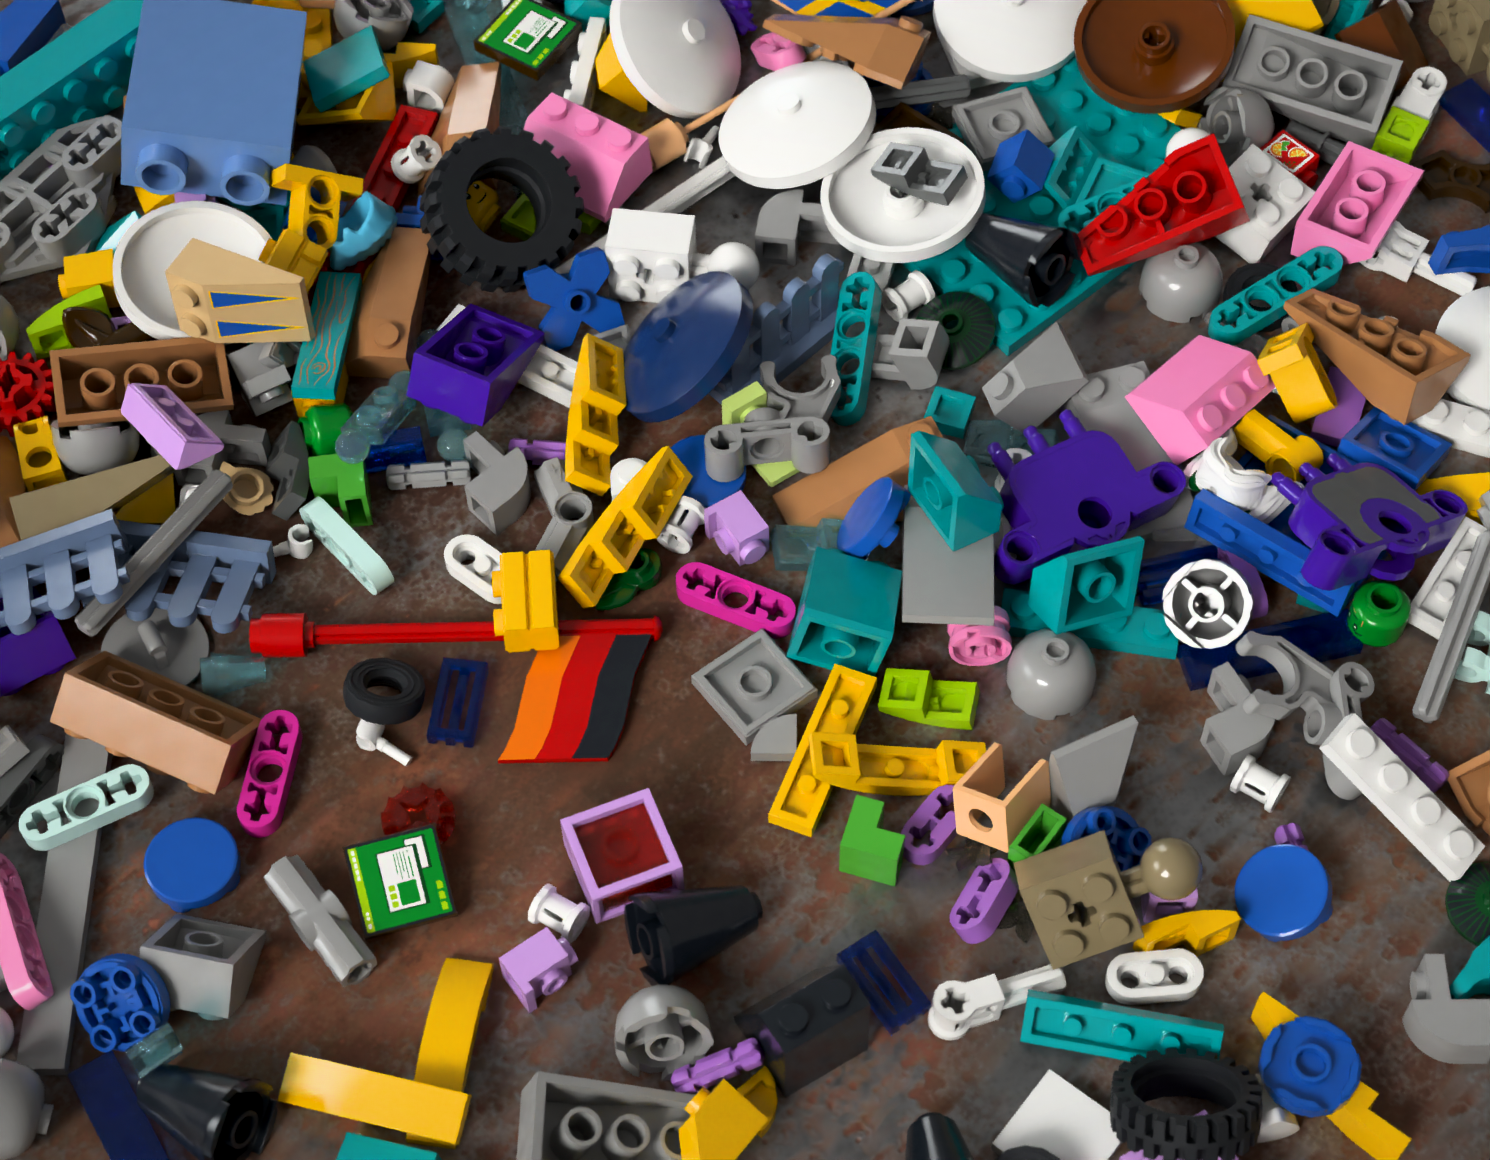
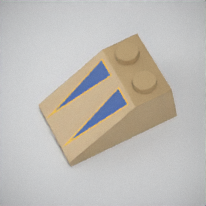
M195 238L190 240L165 271L179 328L191 337H200L214 343L306 342L312 341L316 336L304 277Z

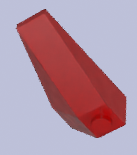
M1213 133L1174 150L1164 159V163L1147 178H1141L1133 185L1134 189L1115 205H1110L1077 235L1081 240V260L1087 275L1092 276L1176 249L1181 245H1190L1212 238L1247 223L1250 219Z

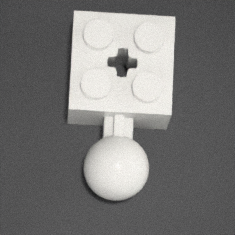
M1186 128L1177 132L1168 142L1166 157L1174 150L1210 134L1199 128ZM1252 144L1229 167L1250 221L1215 236L1249 264L1260 263L1296 226L1298 218L1315 194L1314 190L1256 145Z
M613 208L605 244L606 258L611 272L608 276L611 299H621L627 302L659 303L684 282L698 275L714 271L732 275L748 290L753 287L758 279L760 270L758 258L754 251L745 244L727 242L718 246L711 254L697 253L694 215Z

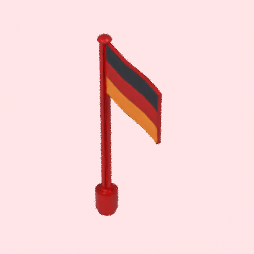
M263 613L261 618H251L249 626L251 653L262 654L263 658L307 657L309 648H316V645L504 641V636H495L494 621L316 625L315 621H308L306 613ZM654 615V618L558 620L559 647L555 650H540L537 652L526 676L515 728L505 750L498 759V764L609 761L624 731L636 674L652 638H654L655 642L662 636L663 624L661 619Z

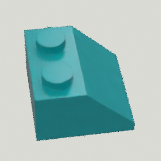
M922 431L912 433L908 491L953 552L999 532L1001 511L1004 509L1002 497L995 487H989L982 478L974 458L970 455L966 456L955 441Z
M1141 536L1065 554L1033 568L1028 606L1056 635L1132 615L1145 540Z

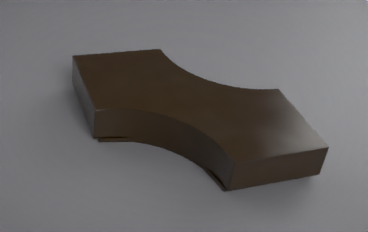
M1441 150L1409 164L1424 170L1423 177L1417 187L1429 201L1441 197H1455L1477 205L1485 213L1490 212V163L1485 165L1465 163L1453 158L1446 151Z

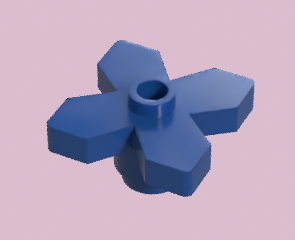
M599 247L577 253L569 273L559 274L547 265H542L523 273L528 295L533 300L551 306L538 328L540 331L545 332L543 345L554 351L573 344L582 321L600 333L625 325L620 304L614 299L597 294L611 273L605 252Z

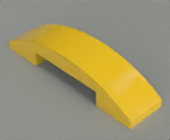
M811 732L809 735L814 778L840 788L882 795L928 796L939 786L946 784L955 785L986 752L985 742L942 740L938 747L934 749L857 744L856 734Z
M446 957L428 1012L414 1081L464 1093L481 1011L485 1012L494 970L492 963ZM406 1132L407 1143L449 1149L456 1148V1144Z

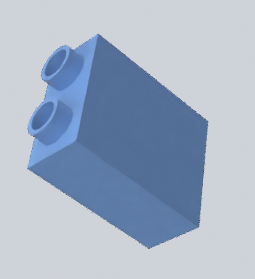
M143 0L121 126V185L142 187L148 192L157 195H172L177 192L206 194V196L227 198L233 203L245 206L260 203L286 205L288 190L270 187L271 170L285 163L291 164L302 76L307 12L225 0Z

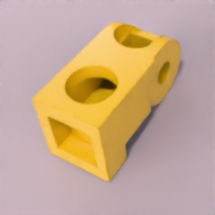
M43 416L13 425L22 476L28 492L69 481L64 464L58 457L53 444L49 417Z

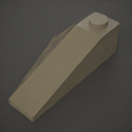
M161 455L9 497L20 539L24 540L109 509L116 512L176 470Z

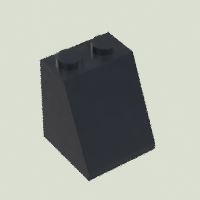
M841 964L811 971L735 1015L734 1020L746 1039L755 1038L758 1040L765 1055L763 1065L769 1070L779 1090L786 1098L868 1050L871 1003L845 965Z

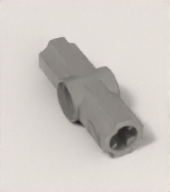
M298 854L292 857L284 856L272 864L271 869L264 876L265 882L288 912V918L307 948L310 951H317L325 965L329 967L336 980L343 987L357 985L366 979L377 965L376 957L351 926L352 921L334 893L330 889L326 891L323 889Z

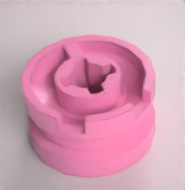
M994 605V626L947 624V632L950 636L948 647L951 658L957 663L967 666L992 665L1007 658L1012 651V640L1009 634L1010 619L1007 611Z

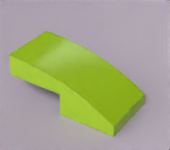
M1392 106L1376 134L1371 150L1410 164L1430 121Z
M100 284L83 290L56 304L38 317L26 329L38 360L50 357L49 351L74 348L70 344L63 327V310L76 306L92 307L101 310L112 318Z
M886 668L878 709L880 712L917 723L944 728L973 730L980 690L977 682L933 680L930 670Z

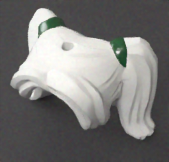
M1230 428L1220 438L1212 441L1202 453L1187 465L1183 471L1186 477L1185 488L1193 492H1200L1204 488L1268 524L1291 502L1277 491L1275 485H1267L1272 480L1270 474H1266L1262 470H1244L1232 457L1237 449L1238 442L1235 432ZM1294 481L1304 490L1305 486L1302 483Z

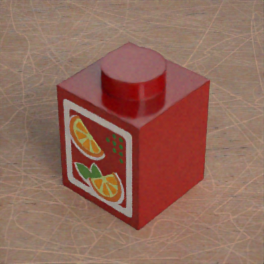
M1285 130L1280 131L1260 148L1312 189L1318 179L1316 170L1320 155Z

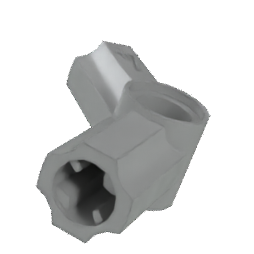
M556 457L544 461L540 468L534 471L535 481L552 516L535 551L551 550L553 552L556 581H558L561 571L594 525V516L591 500L583 493L581 487L565 481V460ZM573 518H579L578 520H574V521H571V520H570V519H573Z

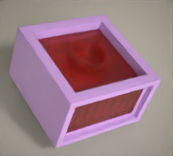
M649 788L560 820L564 846L596 924L624 914L625 905L633 903L628 898L630 895L639 892L684 889L683 866Z

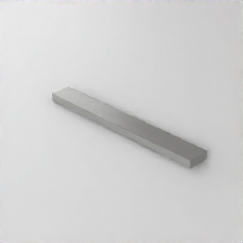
M66 733L57 794L111 770L113 754L107 752L105 746L90 739L74 738ZM94 798L80 801L75 807L74 814L80 817L92 815L98 809L99 801ZM60 811L59 814L63 819L64 825L70 823L65 811ZM103 827L48 850L36 932L54 993L51 998L33 1010L24 1009L16 1062L29 1066L39 1075H68L77 1014L75 1004L70 997V989L73 983L79 980L83 971Z

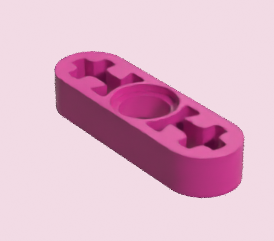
M701 562L685 564L678 570L676 574V592L683 604L753 632L763 628L774 639L783 638L793 631L796 607L788 596ZM697 579L703 581V586L698 585L694 590L688 587V583L694 584ZM711 592H716L715 599L711 598ZM734 592L742 593L748 598V602L739 608H731L723 600L728 594ZM757 601L760 602V608L756 607ZM777 610L783 612V617L778 616L775 621L769 620V615H774Z
M275 710L266 714L261 719L237 805V816L242 829L252 837L263 838L277 831L285 811L303 739L297 717L286 710ZM281 727H287L289 733L281 735L279 742L281 752L275 750L276 743L272 733H278ZM276 764L283 768L281 776L275 781L263 782L258 779L259 771L266 765ZM260 794L265 796L264 804L268 814H262L259 821H253L251 814L258 813L260 809Z

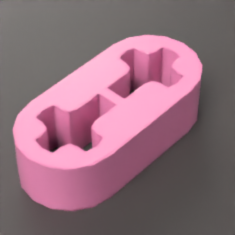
M773 32L758 38L750 47L758 65L773 71L802 63L807 57L803 46Z

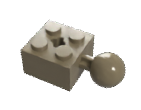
M1435 0L1428 22L1432 33L1439 37L1447 48L1452 61L1460 66L1466 76L1486 70L1487 80L1490 84V0Z
M1104 830L1013 863L1020 894L1053 970L1144 938L1137 909L1132 898L1151 892L1156 897L1164 900L1183 899L1195 891L1203 873L1202 861L1196 849L1188 842L1178 838H1163L1155 841L1143 853L1140 865L1121 872Z

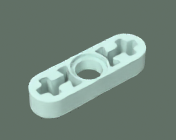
M317 496L299 509L300 515L304 523L309 527V530L370 593L377 595L394 583V577L383 559L324 499Z
M134 764L123 765L28 807L20 816L19 830L31 848L38 851L51 850L145 808L153 798L154 787L144 768ZM133 781L137 792L128 795L124 785ZM108 790L115 802L109 805L104 794ZM87 798H94L99 801V807L92 815L80 817L74 814L75 807L80 801ZM63 810L65 811L70 821V823L65 825L62 821L63 819L61 815L59 814V812ZM46 820L48 831L40 834L37 823Z

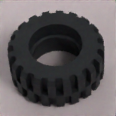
M498 126L493 134H490L489 129L483 128L474 131L470 139L463 136L453 144L449 151L443 154L424 185L426 190L421 196L419 209L424 212L420 220L422 233H430L431 236L426 245L432 255L437 253L442 255L444 260L440 266L446 272L450 273L454 268L462 274L459 281L468 286H471L474 281L480 282L481 291L493 293L498 286H502L505 293L518 291L522 285L526 286L523 278L525 271L542 265H547L554 270L569 254L575 245L573 241L580 234L583 222L578 218L584 212V199L575 196L581 188L579 180L575 175L571 177L568 175L567 170L571 165L564 155L558 159L551 153L554 146L546 140L542 144L533 141L534 133L522 129L518 135H513L511 127ZM500 179L519 188L529 199L535 213L536 228L532 236L526 241L509 243L496 240L485 234L470 216L466 201L469 187L478 180Z

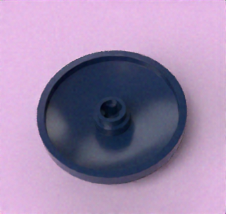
M714 271L698 275L684 282L664 297L639 325L623 353L626 406L624 408L639 420L653 423L674 418L702 400L729 371L745 344L753 318V301L748 289L732 275Z

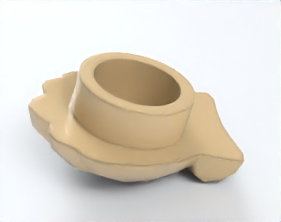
M225 461L221 463L220 471L226 473L231 478L233 488L223 498L231 508L243 515L251 516L255 513L263 512L264 508L273 502L271 492L274 490V487L267 474L253 468L234 467Z

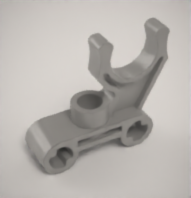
M825 355L821 358V375L824 381L821 386L805 393H794L783 389L776 382L775 363L772 361L762 362L760 364V381L767 392V407L757 408L749 412L745 416L744 423L719 425L708 430L704 438L707 474L718 482H731L742 475L744 465L792 461L794 467L804 473L814 474L824 470L830 462V428L827 422L841 396V380L837 372V358L834 355Z
M1249 631L1236 643V651L1239 655L1257 656L1272 664L1280 674L1284 685L1283 695H1273L1261 689H1256L1243 701V709L1247 714H1260L1281 720L1291 715L1300 707L1306 712L1303 724L1305 740L1309 744L1318 746L1323 744L1345 716L1355 713L1363 721L1360 704L1372 695L1375 683L1372 675L1361 664L1346 662L1333 672L1283 637L1262 635L1254 631ZM1322 752L1326 781L1332 792L1345 800H1354L1363 793Z

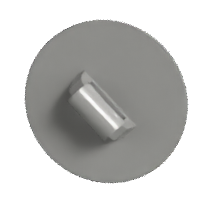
M155 608L153 614L143 621L130 620L126 614L119 618L106 633L101 646V652H110L188 686L199 676L206 665L209 655V639L204 626L197 618L193 624L187 627H175L170 623L166 609Z

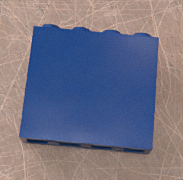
M1272 415L1267 417L1268 420L1292 438L1300 435L1308 436ZM1313 439L1322 450L1324 459L1319 470L1325 475L1333 472V469L1326 463L1327 457L1332 453L1345 458L1352 465L1358 464ZM1249 451L1238 461L1244 470H1262L1266 473L1265 463ZM1305 479L1300 482L1304 486L1307 484ZM1204 488L1194 497L1184 528L1223 551L1226 550L1255 566L1259 572L1337 617L1353 599L1356 591L1371 577L1368 574L1365 579L1330 591L1321 590L1308 583L1302 576L1301 568L1311 548L1290 529L1288 521L1295 507L1292 503L1270 523L1265 524ZM1382 550L1378 559L1384 560L1389 553L1386 550Z

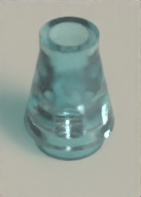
M210 652V657L199 658L203 694L214 693V697L255 684L266 683L264 656L249 657Z

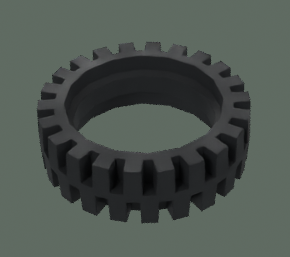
M1166 1048L1165 1055H1161L1157 1050L1147 1051L1146 1058L1139 1054L1131 1057L1130 1063L1124 1061L1119 1065V1071H1115L1113 1074L1110 1094L1112 1131L1116 1132V1138L1121 1143L1127 1142V1148L1136 1153L1143 1149V1157L1154 1160L1161 1155L1163 1160H1218V1157L1222 1160H1235L1236 1153L1243 1156L1249 1152L1250 1146L1254 1147L1258 1141L1262 1117V1087L1259 1085V1080L1255 1074L1249 1075V1069L1242 1064L1235 1067L1234 1059L1226 1056L1219 1061L1217 1060V1053L1206 1051L1203 1056L1197 1055V1049L1186 1048V1054H1179L1177 1048ZM1187 1096L1208 1100L1225 1107L1227 1110L1210 1115L1184 1116L1163 1112L1146 1105L1145 1102L1162 1097Z

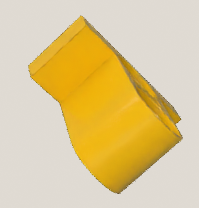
M285 163L271 170L270 187L291 191L288 229L303 236L305 241H310L307 236V228L309 226L317 234L316 244L328 249L336 242L340 201L347 202L361 196L364 179ZM311 186L319 191L321 195L320 204L313 200L310 193Z
M1308 322L1268 339L1257 359L1263 375L1270 374L1288 414L1296 424L1338 406L1334 389L1312 345L1315 337Z

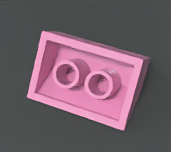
M552 92L527 117L523 130L534 133L532 140L539 144H542L544 140L548 141L554 146L551 153L558 159L564 155L571 166L568 168L567 173L570 177L577 176L581 188L575 196L584 199V213L605 223L610 219L613 208H620L653 172L647 137Z
M1348 141L1298 218L1290 254L1299 257L1315 247L1327 246L1341 254L1343 266L1372 259L1423 177L1424 170Z
M1198 335L1128 393L1125 398L1175 465H1179L1205 450L1215 439L1220 438L1275 388V385L1269 375H1263L1252 352Z

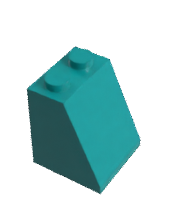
M817 546L808 567L786 657L832 670L834 664H838L875 677L892 641L902 571L891 568L880 561H867L849 556L839 549H825Z

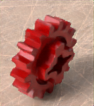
M15 352L9 353L8 360L2 361L0 359V433L3 429H7L10 437H15L13 425L45 416V411L56 412L52 371L48 369L43 358L35 362L32 353H26L22 360L17 359Z

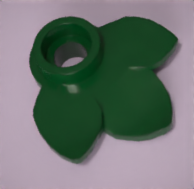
M641 546L628 571L613 575L597 605L594 606L595 609L609 610L621 607L629 603L638 590L644 591L654 587L662 575V561L659 555L654 550L642 548Z

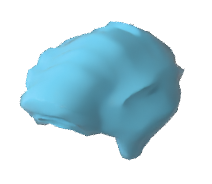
M364 191L348 212L341 218L339 217L336 242L329 248L330 267L334 272L343 271L346 267L356 265L358 261L366 260L368 256L376 254L380 247L385 246L386 239L392 237V233L397 225L398 218L396 217L394 207L387 205L370 192Z

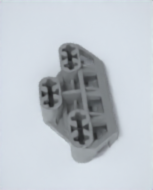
M106 115L58 129L0 181V284L4 281L64 267L63 257L75 255L90 240L93 239L95 242L106 231L111 195H113L116 177L121 173L122 121L120 119Z

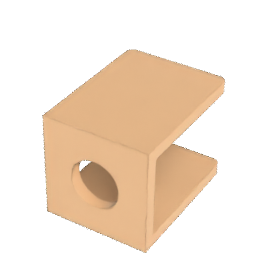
M994 742L952 787L957 834L1008 853L1009 846L1042 803L1047 807L1051 805L1049 762L1040 759L1002 801L997 799V797L1005 789L1002 744ZM985 812L990 817L993 828L984 827L976 820Z

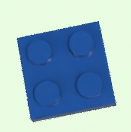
M1374 406L1342 438L1337 452L1358 464L1368 462L1383 466L1416 491L1447 458L1453 444L1412 422L1403 425L1399 421L1391 419L1385 412Z

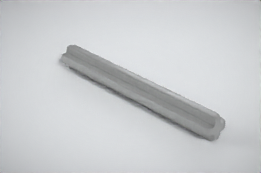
M219 469L213 470L122 567H126L131 582L122 585L123 594L118 600L110 604H101L94 597L74 620L81 632L90 637L95 636L233 488L231 478Z
M1489 530L1478 535L1413 706V716L1421 719L1424 723H1432L1438 720L1490 583Z

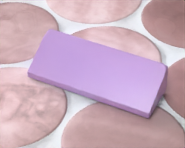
M141 383L127 385L121 407L122 415L175 470L187 468L223 451L224 444L166 385Z

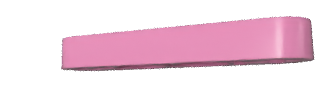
M0 853V963L9 992L21 1007L30 1011L53 996V986L21 878L12 862Z

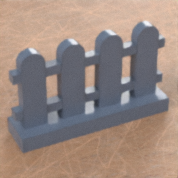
M829 254L822 255L814 264L812 277L804 282L796 277L787 284L783 291V301L776 306L770 302L761 304L753 315V325L750 327L745 344L737 359L722 380L708 394L722 405V400L756 381L763 387L760 381V364L764 361L775 363L776 382L779 384L833 339L841 288L839 287V273L844 270V262L837 257L833 258Z
M112 509L0 548V598L3 597L4 610L0 611V628L8 626L12 634L23 635L35 627L37 622L36 615L51 610L55 618L64 620L74 616L79 611V600L95 595L99 603L110 604L122 596V585L131 581L126 567L120 569L118 556L126 554L130 549L128 539ZM89 567L90 580L77 584L75 572ZM46 582L47 595L34 599L33 586Z
M118 520L128 539L130 549L126 554L118 556L120 569L161 527L160 525ZM193 530L124 604L127 617L133 621H143L153 614L155 608L168 611L169 621L175 627H187L194 623L198 614L211 616L212 626L216 632L226 634L235 631L241 620L250 621L253 614L252 606L248 605L254 588L263 589L265 583L272 584L276 574V565L272 541ZM169 576L181 577L174 594L162 593ZM212 582L224 583L217 601L205 599ZM95 595L81 599L83 608L95 597Z

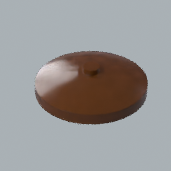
M1088 0L1082 8L1075 26L1074 50L1076 63L1082 78L1092 91L1106 102L1118 108L1144 114H1160L1180 110L1206 97L1219 85L1227 74L1235 51L1234 18L1225 0Z

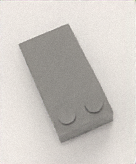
M1249 14L1222 87H1241L1252 90L1261 95L1269 104L1270 110L1323 134L1328 132L1332 138L1344 142L1350 141L1371 149L1395 90L1403 61Z
M1144 361L1086 374L1089 382L1059 407L1060 413L1066 409L1071 410L1074 416L1080 420L1086 431H1101L1111 436L1119 444L1136 472L1163 461L1173 463L1125 398L1128 393L1150 376ZM1182 464L1177 465L1182 471H1184ZM1156 486L1158 490L1166 492L1163 488ZM1184 488L1168 513L1125 533L1121 540L1137 536L1147 539L1186 529L1184 526L1193 503L1190 489Z
M911 495L908 504L903 509L902 622L994 626V534L953 552Z
M537 1071L521 1091L516 1160H682L678 1129L689 1118L690 1114L684 1107L695 1095Z

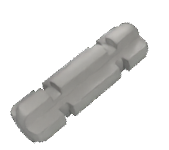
M452 460L451 465H445V461L410 463V468H405L404 464L389 465L386 470V480L388 488L391 490L407 489V485H412V489L447 486V482H453V486L466 485L471 481V467L468 460Z

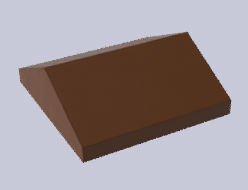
M1390 0L1334 34L1339 42L1403 61L1394 91L1406 86L1417 69L1430 67L1397 0Z

